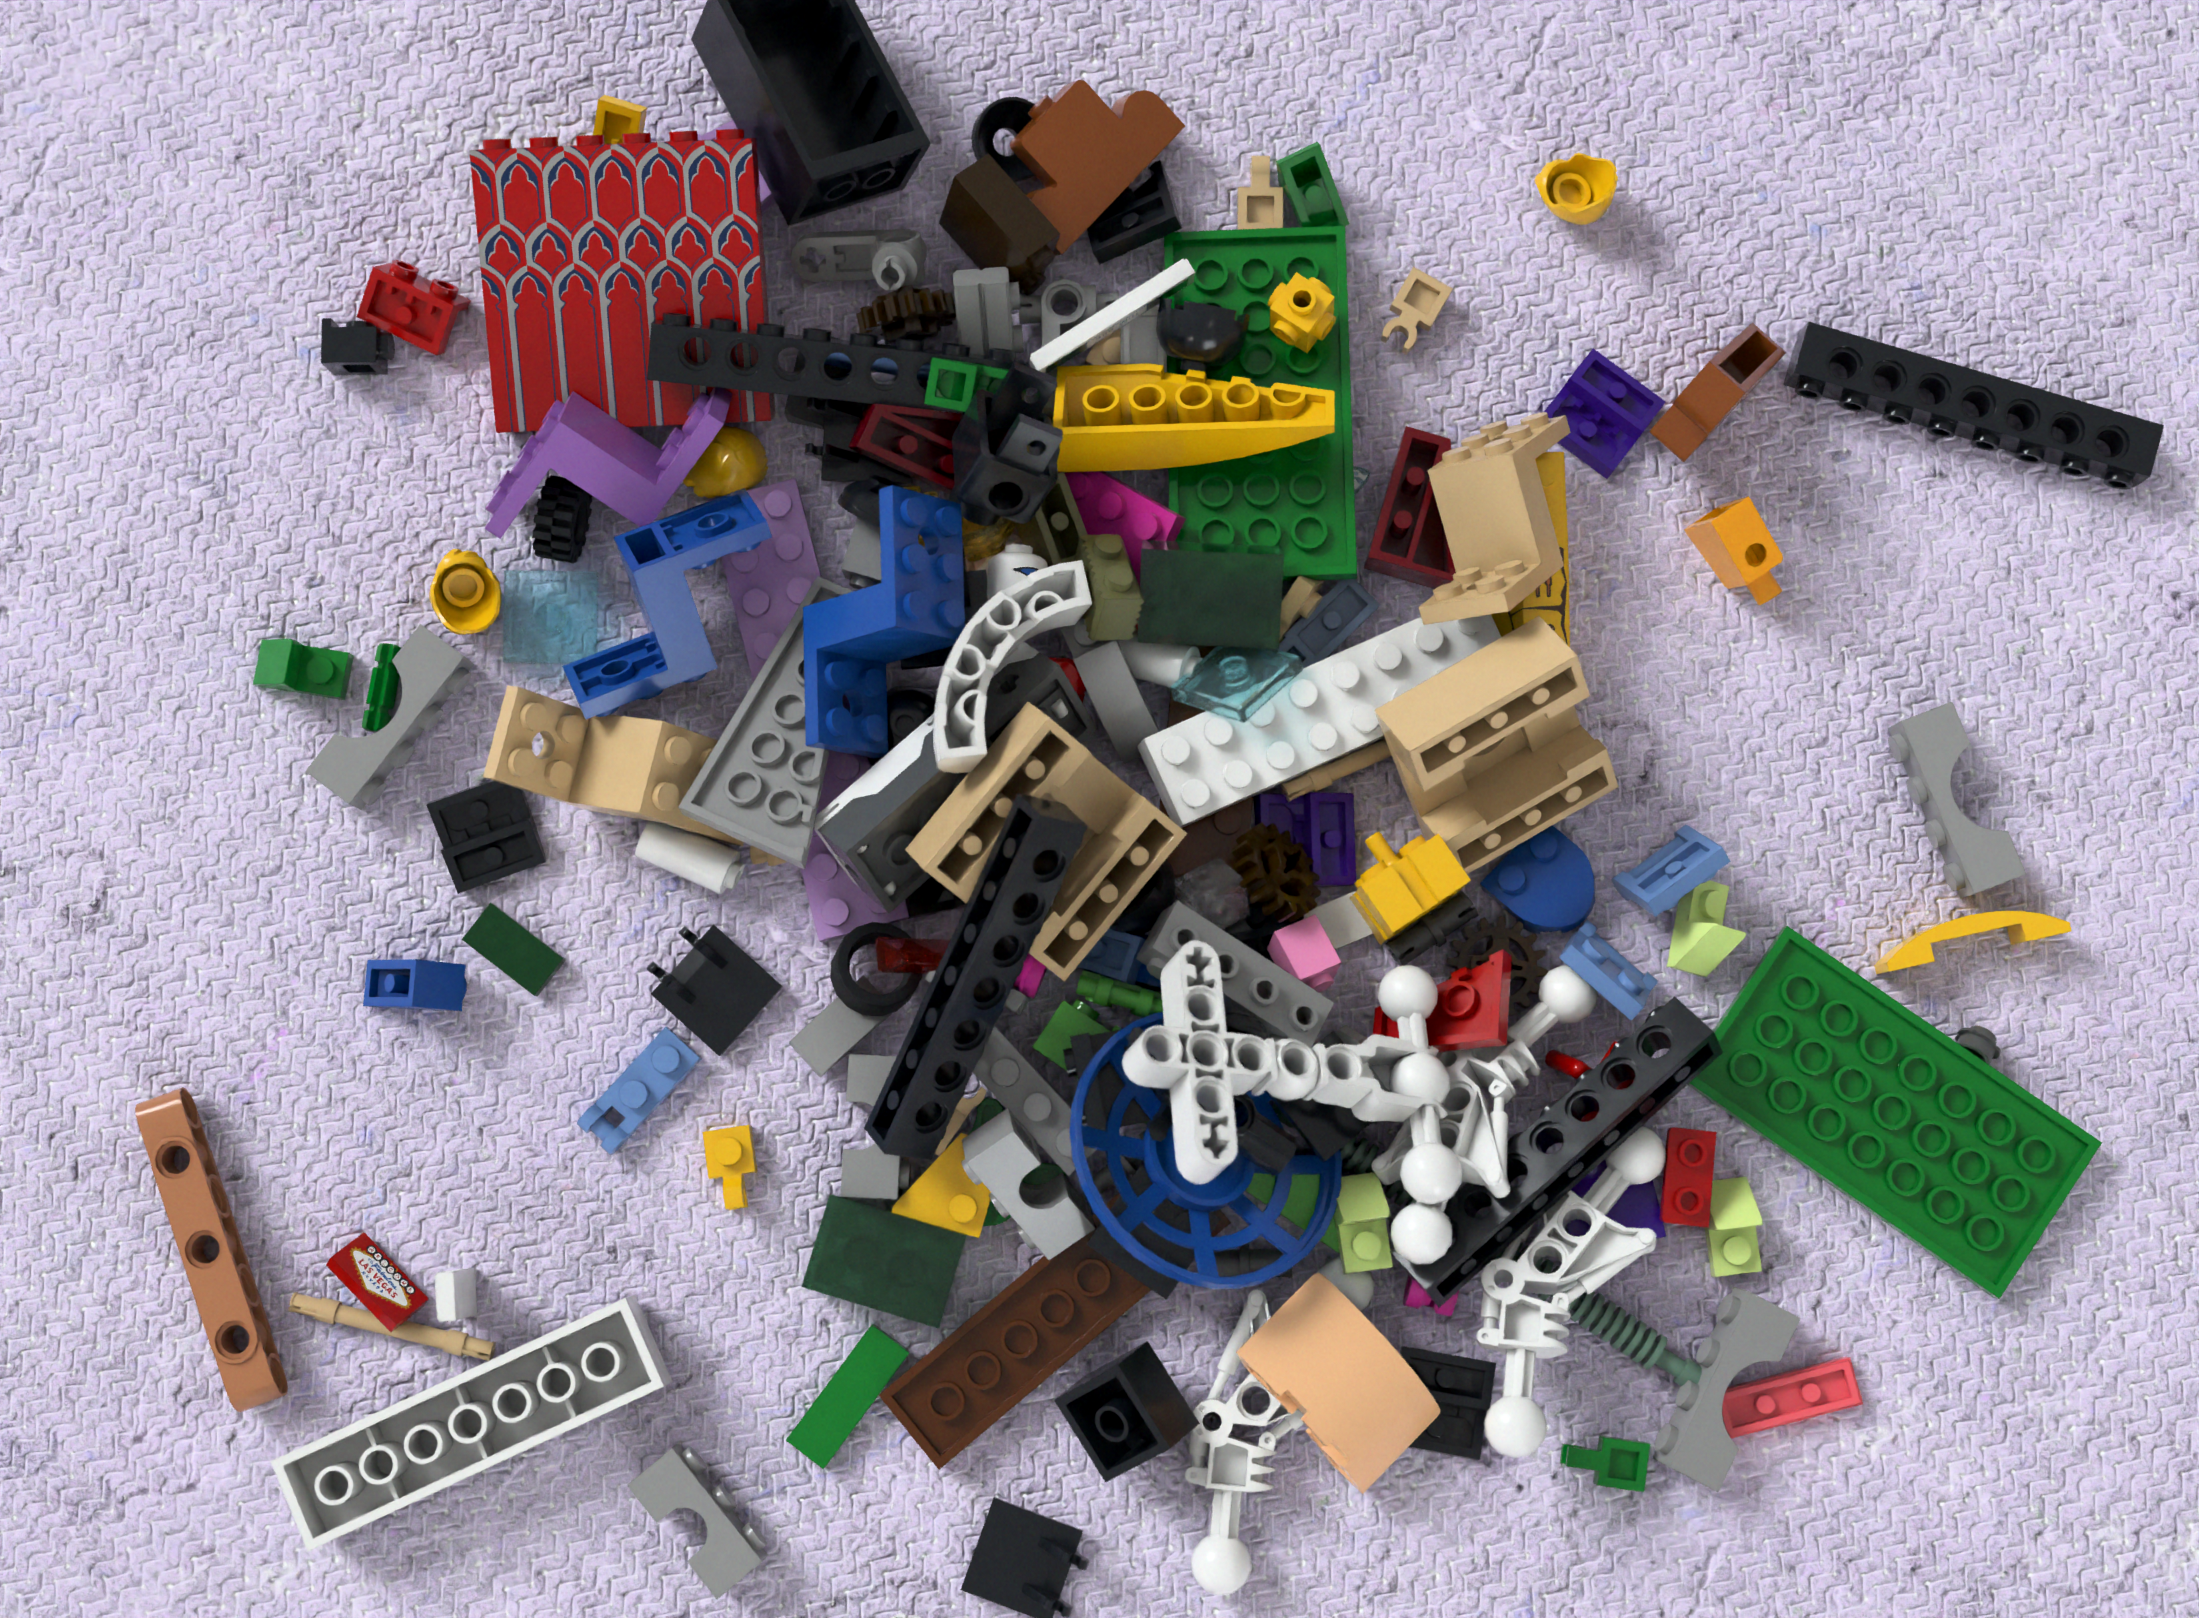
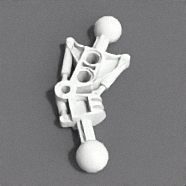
M1568 965L1558 966L1548 971L1539 984L1540 1002L1508 1029L1507 1045L1438 1052L1435 1056L1444 1064L1450 1078L1449 1092L1441 1104L1448 1113L1444 1119L1439 1121L1442 1145L1447 1146L1458 1157L1463 1171L1461 1183L1483 1185L1496 1198H1503L1510 1192L1507 1178L1508 1114L1504 1112L1505 1104L1517 1095L1513 1085L1526 1087L1529 1084L1525 1074L1539 1076L1542 1073L1528 1048L1557 1022L1562 1024L1577 1023L1587 1018L1597 1005V991ZM1481 1085L1489 1089L1494 1100L1493 1111L1480 1089ZM1410 1117L1405 1120L1387 1151L1372 1162L1374 1173L1384 1185L1401 1180V1163L1408 1151L1413 1148ZM1417 1201V1203H1412L1398 1212L1391 1225V1238L1395 1250L1403 1258L1415 1264H1428L1445 1255L1452 1243V1226L1449 1217L1444 1213L1447 1201L1430 1205Z
M1641 1126L1605 1158L1608 1167L1583 1198H1580L1570 1190L1543 1214L1545 1227L1517 1262L1513 1261L1514 1255L1520 1242L1526 1241L1533 1224L1505 1248L1501 1258L1492 1260L1482 1272L1481 1319L1484 1320V1326L1477 1332V1341L1482 1348L1500 1351L1501 1355H1506L1503 1398L1494 1402L1487 1411L1484 1421L1485 1435L1491 1446L1500 1454L1513 1458L1525 1457L1535 1452L1544 1442L1547 1432L1546 1417L1540 1406L1532 1401L1535 1359L1557 1357L1568 1352V1347L1557 1340L1567 1337L1570 1333L1566 1327L1558 1324L1570 1319V1303L1585 1292L1589 1295L1638 1257L1652 1252L1656 1247V1235L1653 1230L1649 1228H1626L1606 1217L1607 1213L1630 1184L1648 1183L1661 1173L1666 1163L1664 1144L1658 1135L1649 1128ZM1575 1219L1584 1220L1591 1226L1589 1232L1580 1237L1568 1234L1564 1228L1566 1224ZM1545 1256H1553L1562 1263L1560 1268L1551 1274L1538 1271L1535 1265L1540 1258ZM1502 1282L1511 1283L1507 1288L1498 1287ZM1527 1293L1552 1294L1554 1296L1552 1302L1548 1303L1529 1297ZM1500 1320L1499 1329H1497L1496 1321Z
M1340 1257L1330 1259L1320 1267L1318 1273L1324 1275L1361 1312L1369 1306L1374 1296L1375 1286L1371 1271L1343 1274ZM1259 1289L1249 1293L1245 1307L1217 1366L1220 1371L1207 1399L1202 1400L1193 1411L1199 1424L1191 1430L1189 1454L1192 1455V1463L1185 1472V1478L1189 1483L1213 1488L1214 1492L1210 1535L1203 1538L1194 1548L1191 1568L1198 1585L1205 1591L1218 1596L1230 1595L1240 1590L1248 1581L1252 1569L1251 1554L1246 1545L1238 1539L1242 1492H1258L1274 1488L1273 1484L1263 1481V1474L1276 1471V1468L1264 1463L1265 1456L1276 1455L1277 1451L1274 1450L1276 1440L1293 1428L1296 1431L1304 1425V1422L1301 1420L1304 1415L1299 1409L1290 1414L1250 1373L1227 1402L1220 1398L1230 1374L1234 1376L1241 1360L1236 1352L1271 1317L1266 1294ZM1257 1386L1267 1391L1270 1397V1404L1264 1412L1252 1413L1246 1409L1243 1404V1394L1248 1388ZM1209 1412L1217 1413L1221 1417V1425L1217 1428L1208 1427L1205 1424L1204 1416ZM1284 1417L1286 1418L1271 1431H1264L1259 1438L1258 1444L1230 1434L1234 1424L1266 1426ZM1210 1443L1209 1460L1207 1467L1203 1466L1204 1456H1208V1448Z

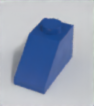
M419 959L367 960L363 1006L429 1011H462V1001L467 990L465 979L466 964Z

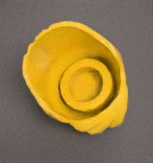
M1576 153L1567 161L1556 159L1548 162L1542 168L1541 173H1538L1535 177V183L1544 204L1554 215L1573 224L1586 225L1598 221L1606 213L1617 188L1618 176L1616 174L1617 169L1610 160Z
M722 426L687 474L683 484L687 487H693V491L697 496H705L706 498L722 497L743 488L747 491L759 484L766 476L768 458L765 456L764 446L750 431L732 426Z
M452 549L443 557L436 569V574L430 586L429 599L436 616L446 629L455 634L470 635L487 629L496 621L502 605V592L498 578L487 567L482 557H479L476 552L470 550L462 552L460 549Z

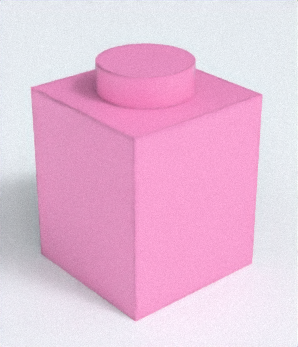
M1316 914L1274 931L1267 947L1273 962L1277 966L1319 993L1334 983L1333 979L1342 963Z

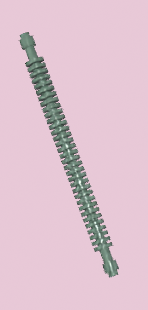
M1274 1103L1272 1108L1278 1114L1277 1117L1280 1122L1292 1129L1293 1125ZM1357 1135L1340 1149L1342 1161L1344 1158L1347 1160L1343 1169L1350 1172L1355 1165L1357 1168L1353 1175L1364 1174L1365 1172L1374 1173L1372 1162L1377 1158L1376 1154L1379 1147L1373 1144L1368 1151L1365 1150L1369 1141L1363 1137L1356 1144ZM1402 1180L1389 1185L1381 1183L1382 1189L1387 1186L1384 1193L1386 1198L1391 1199L1397 1193L1394 1203L1401 1206L1406 1199L1408 1201L1405 1207L1412 1203H1417V1200L1404 1189ZM1479 1213L1475 1215V1218L1482 1217ZM1520 1242L1514 1255L1513 1261L1515 1262L1520 1259L1529 1247L1525 1246L1521 1250L1523 1242ZM1505 1249L1493 1260L1501 1258ZM1543 1257L1535 1265L1538 1271L1545 1274L1554 1273L1560 1268L1556 1266L1552 1270L1554 1263L1549 1259L1542 1263ZM1595 1290L1589 1295L1585 1292L1570 1303L1569 1311L1572 1321L1576 1322L1580 1318L1579 1325L1586 1329L1590 1326L1589 1332L1593 1335L1600 1333L1599 1338L1604 1342H1608L1611 1339L1610 1346L1615 1349L1621 1346L1620 1352L1625 1356L1631 1354L1630 1359L1636 1363L1641 1361V1366L1646 1370H1649L1656 1364L1673 1375V1382L1679 1386L1684 1385L1688 1380L1698 1384L1702 1374V1367L1690 1358L1684 1361L1666 1349L1667 1337L1662 1334L1657 1336V1331L1652 1327L1646 1330L1647 1324L1642 1321L1636 1323L1637 1319L1632 1314H1628L1625 1317L1626 1310L1621 1307L1615 1310L1616 1304L1611 1300L1605 1302V1296L1598 1293L1594 1296ZM1538 1293V1298L1542 1301L1547 1300L1550 1296L1548 1303L1552 1302L1554 1295Z

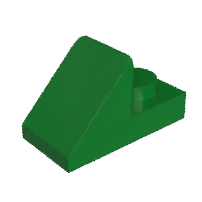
M1318 142L1276 161L1278 185L1283 187V193L1289 198L1300 227L1347 226L1350 224L1322 148Z
M294 639L262 640L253 685L345 700L354 656L348 652L304 646Z

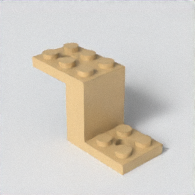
M1542 412L1521 419V424L1507 427L1506 421H1497L1479 428L1480 434L1463 439L1461 441L1462 447L1444 452L1442 454L1443 460L1427 470L1456 573L1452 575L1453 581L1433 590L1434 595L1418 607L1423 625L1509 612L1564 566L1535 459L1571 433L1566 415L1549 418L1547 412Z
M507 686L483 774L484 778L591 812L662 822L727 844L743 846L744 844L743 841L683 815L679 809L680 803L718 740L660 720L618 715L594 716L585 720L580 708L521 687ZM540 733L543 737V748L540 754L535 756L532 750V742L536 734Z

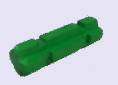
M381 643L377 646L374 661L378 662V667H374L372 670L366 704H369L370 707L369 710H364L362 728L368 732L376 733L391 721L392 716L388 714V711L394 707L400 677L392 659L401 649L400 646L388 643Z

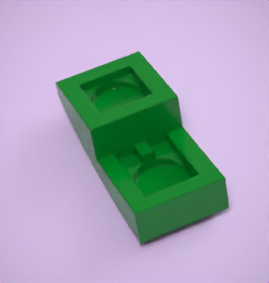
M932 357L924 404L966 412L978 390L982 389L995 394L1009 370Z

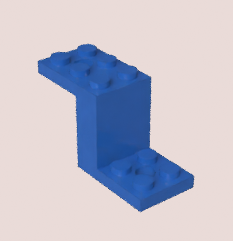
M894 485L879 489L881 583L803 607L806 746L870 758L885 756L888 753L886 664L953 646L965 627L961 504ZM918 534L923 538L925 548L919 544ZM843 694L849 700L850 712L843 707Z
M745 488L613 537L649 633L562 666L585 720L594 716H608L616 712L622 705L638 699H652L660 695L666 688L681 682L691 683L705 677L707 672L718 669L683 571L707 568L714 564L717 558L733 552L743 553L757 548L762 541L772 538L767 520Z

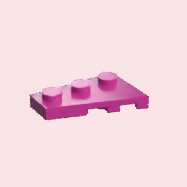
M1105 471L1065 472L1087 534H1119L1122 537L1144 601H1146L1186 518Z

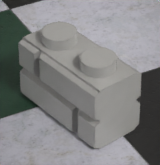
M1008 268L965 269L953 272L959 344L970 346V354L988 356L989 348L1009 349L1016 351V353H1024L1022 325L1013 326L1012 310H1021L1019 282H1009Z

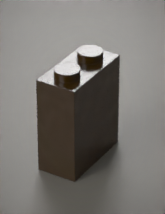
M989 153L954 176L939 224L980 270L984 268L1006 267L1009 271V282H1019V294L1030 295L1034 293L1045 282V270L1056 256L1053 251L1060 237L1058 230Z

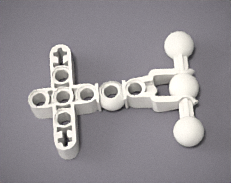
M1198 940L1189 941L1164 966L1160 978L1164 1026H1152L1145 1030L1125 1052L1122 1066L1127 1077L1137 1085L1170 1089L1176 1164L1184 1178L1196 1184L1208 1183L1234 1160L1237 1155L1238 1145L1233 1095H1242L1252 1091L1253 1095L1260 1096L1266 1090L1272 1097L1284 1101L1299 1098L1311 1100L1313 1098L1315 1101L1324 1104L1351 1108L1353 1115L1362 1121L1403 1122L1410 1117L1413 1148L1408 1151L1401 1163L1400 1177L1404 1189L1415 1200L1429 1205L1447 1201L1454 1196L1461 1184L1463 1171L1456 1154L1447 1146L1442 1145L1439 1121L1448 1115L1441 1104L1449 1092L1450 1078L1444 1064L1435 1057L1439 1050L1428 1044L1425 1019L1431 1015L1437 1004L1438 990L1434 979L1424 969L1413 965L1396 967L1385 974L1379 985L1378 1000L1382 1011L1391 1020L1397 1022L1399 1038L1373 1034L1362 1044L1358 1045L1335 1044L1325 1048L1324 1044L1317 1043L1310 1049L1304 1042L1292 1038L1274 1041L1271 1038L1263 1040L1254 1035L1227 1032L1220 961L1215 950L1207 943ZM1148 1052H1150L1151 1054H1153L1154 1057L1157 1059V1061L1154 1060V1059L1148 1054ZM1194 1056H1195L1197 1059L1200 1060V1062L1202 1063V1065H1201L1199 1062L1196 1061V1059L1194 1058ZM1368 1065L1394 1066L1389 1077L1391 1092L1381 1089L1379 1081L1374 1078V1074ZM1198 1102L1205 1107L1207 1112L1200 1107Z

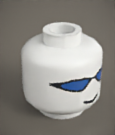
M1021 544L1005 546L1004 553L991 557L988 562V600L1000 590H1005L1012 584L1025 579L1029 574L1048 567L1046 560L1033 554L1031 546Z

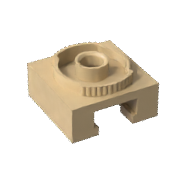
M1540 616L1374 710L1424 838L1428 841L1439 833L1466 874L1471 873L1619 787L1607 748L1598 739L1594 740L1579 722L1574 705L1589 697L1590 694L1578 656Z
M1027 702L989 747L987 755L972 772L965 776L905 850L923 870L967 903L1017 794L1020 793L1065 804L1088 827L1084 833L1081 846L1076 851L1063 878L1062 886L1055 897L1053 905L1047 912L1042 929L1036 936L1029 951L1030 955L1065 982L1187 833L1096 759L1087 748L1055 721Z

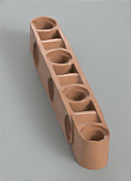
M182 1087L141 1102L135 1108L137 1123L230 1403L237 1412H243L283 1397L288 1391L285 1372L194 1100L187 1089ZM182 1147L187 1150L190 1157L189 1165L183 1172L176 1168L174 1162L176 1152ZM210 1236L217 1240L220 1249L214 1261H210L205 1256L203 1249L205 1241ZM238 1326H242L249 1334V1344L244 1351L238 1349L233 1342V1334Z

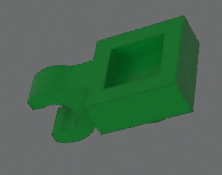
M1599 1435L1597 1449L1562 1444L1560 1463L1568 1467L1595 1470L1593 1483L1598 1486L1644 1492L1650 1444L1642 1441Z

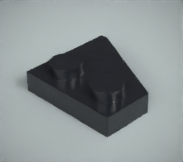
M1160 160L1148 167L1152 176L1134 192L1130 187H1127L1087 228L1092 252L1099 265L1182 229L1168 175Z

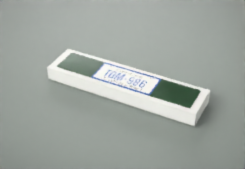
M1187 259L1178 261L1033 352L1029 357L1030 367L1046 374L1050 373L1057 366L1063 365L1158 305L1160 298H1169L1194 282L1195 271Z

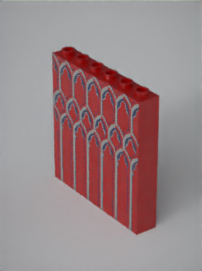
M744 129L716 130V139L698 140L697 131L669 132L670 141L651 142V133L622 134L623 143L605 144L604 135L576 136V145L558 146V137L529 138L530 147L512 148L511 139L482 140L483 149L469 150L496 433L539 431L543 424L542 420L557 399L565 403L573 391L626 427L685 424L689 417L686 414L701 392L709 395L714 387L647 380L651 323L654 320H662L663 313L690 315L691 324L710 325V318L737 320L738 329L756 330L757 323H769L756 138H745ZM695 337L686 342L685 352L692 361L704 362L711 356V347L706 340ZM743 342L732 348V358L737 365L750 367L757 362L758 352L753 345ZM725 388L732 393L725 423L772 421L776 416L774 393Z

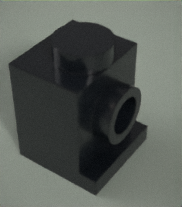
M322 318L321 363L333 375H388V360H393L395 354L392 333H382L377 327H374V324L366 321H349L346 323V327H339L331 318Z

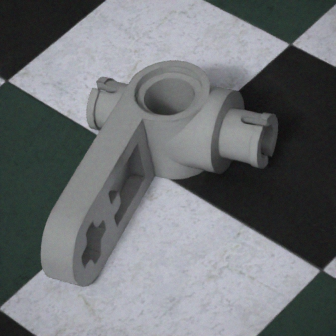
M911 229L812 232L803 235L793 247L791 264L794 271L807 281L876 280L883 289L895 291L902 286H914L925 281L924 263L927 257V248L921 238V233ZM811 247L816 248L818 255H825V259L821 261L819 267H814L811 259L804 258V255H807Z
M1057 280L1049 286H1041V295L1019 294L1021 309L1019 310V324L1042 323L1043 347L1118 300L1119 292H1114V294H1096V285H1079L1071 280ZM1060 301H1069L1077 307L1075 312L1068 316L1057 315L1052 310L1054 305ZM1057 368L1048 373V375L1057 378ZM1055 390L1043 409V413L1051 420H1053Z

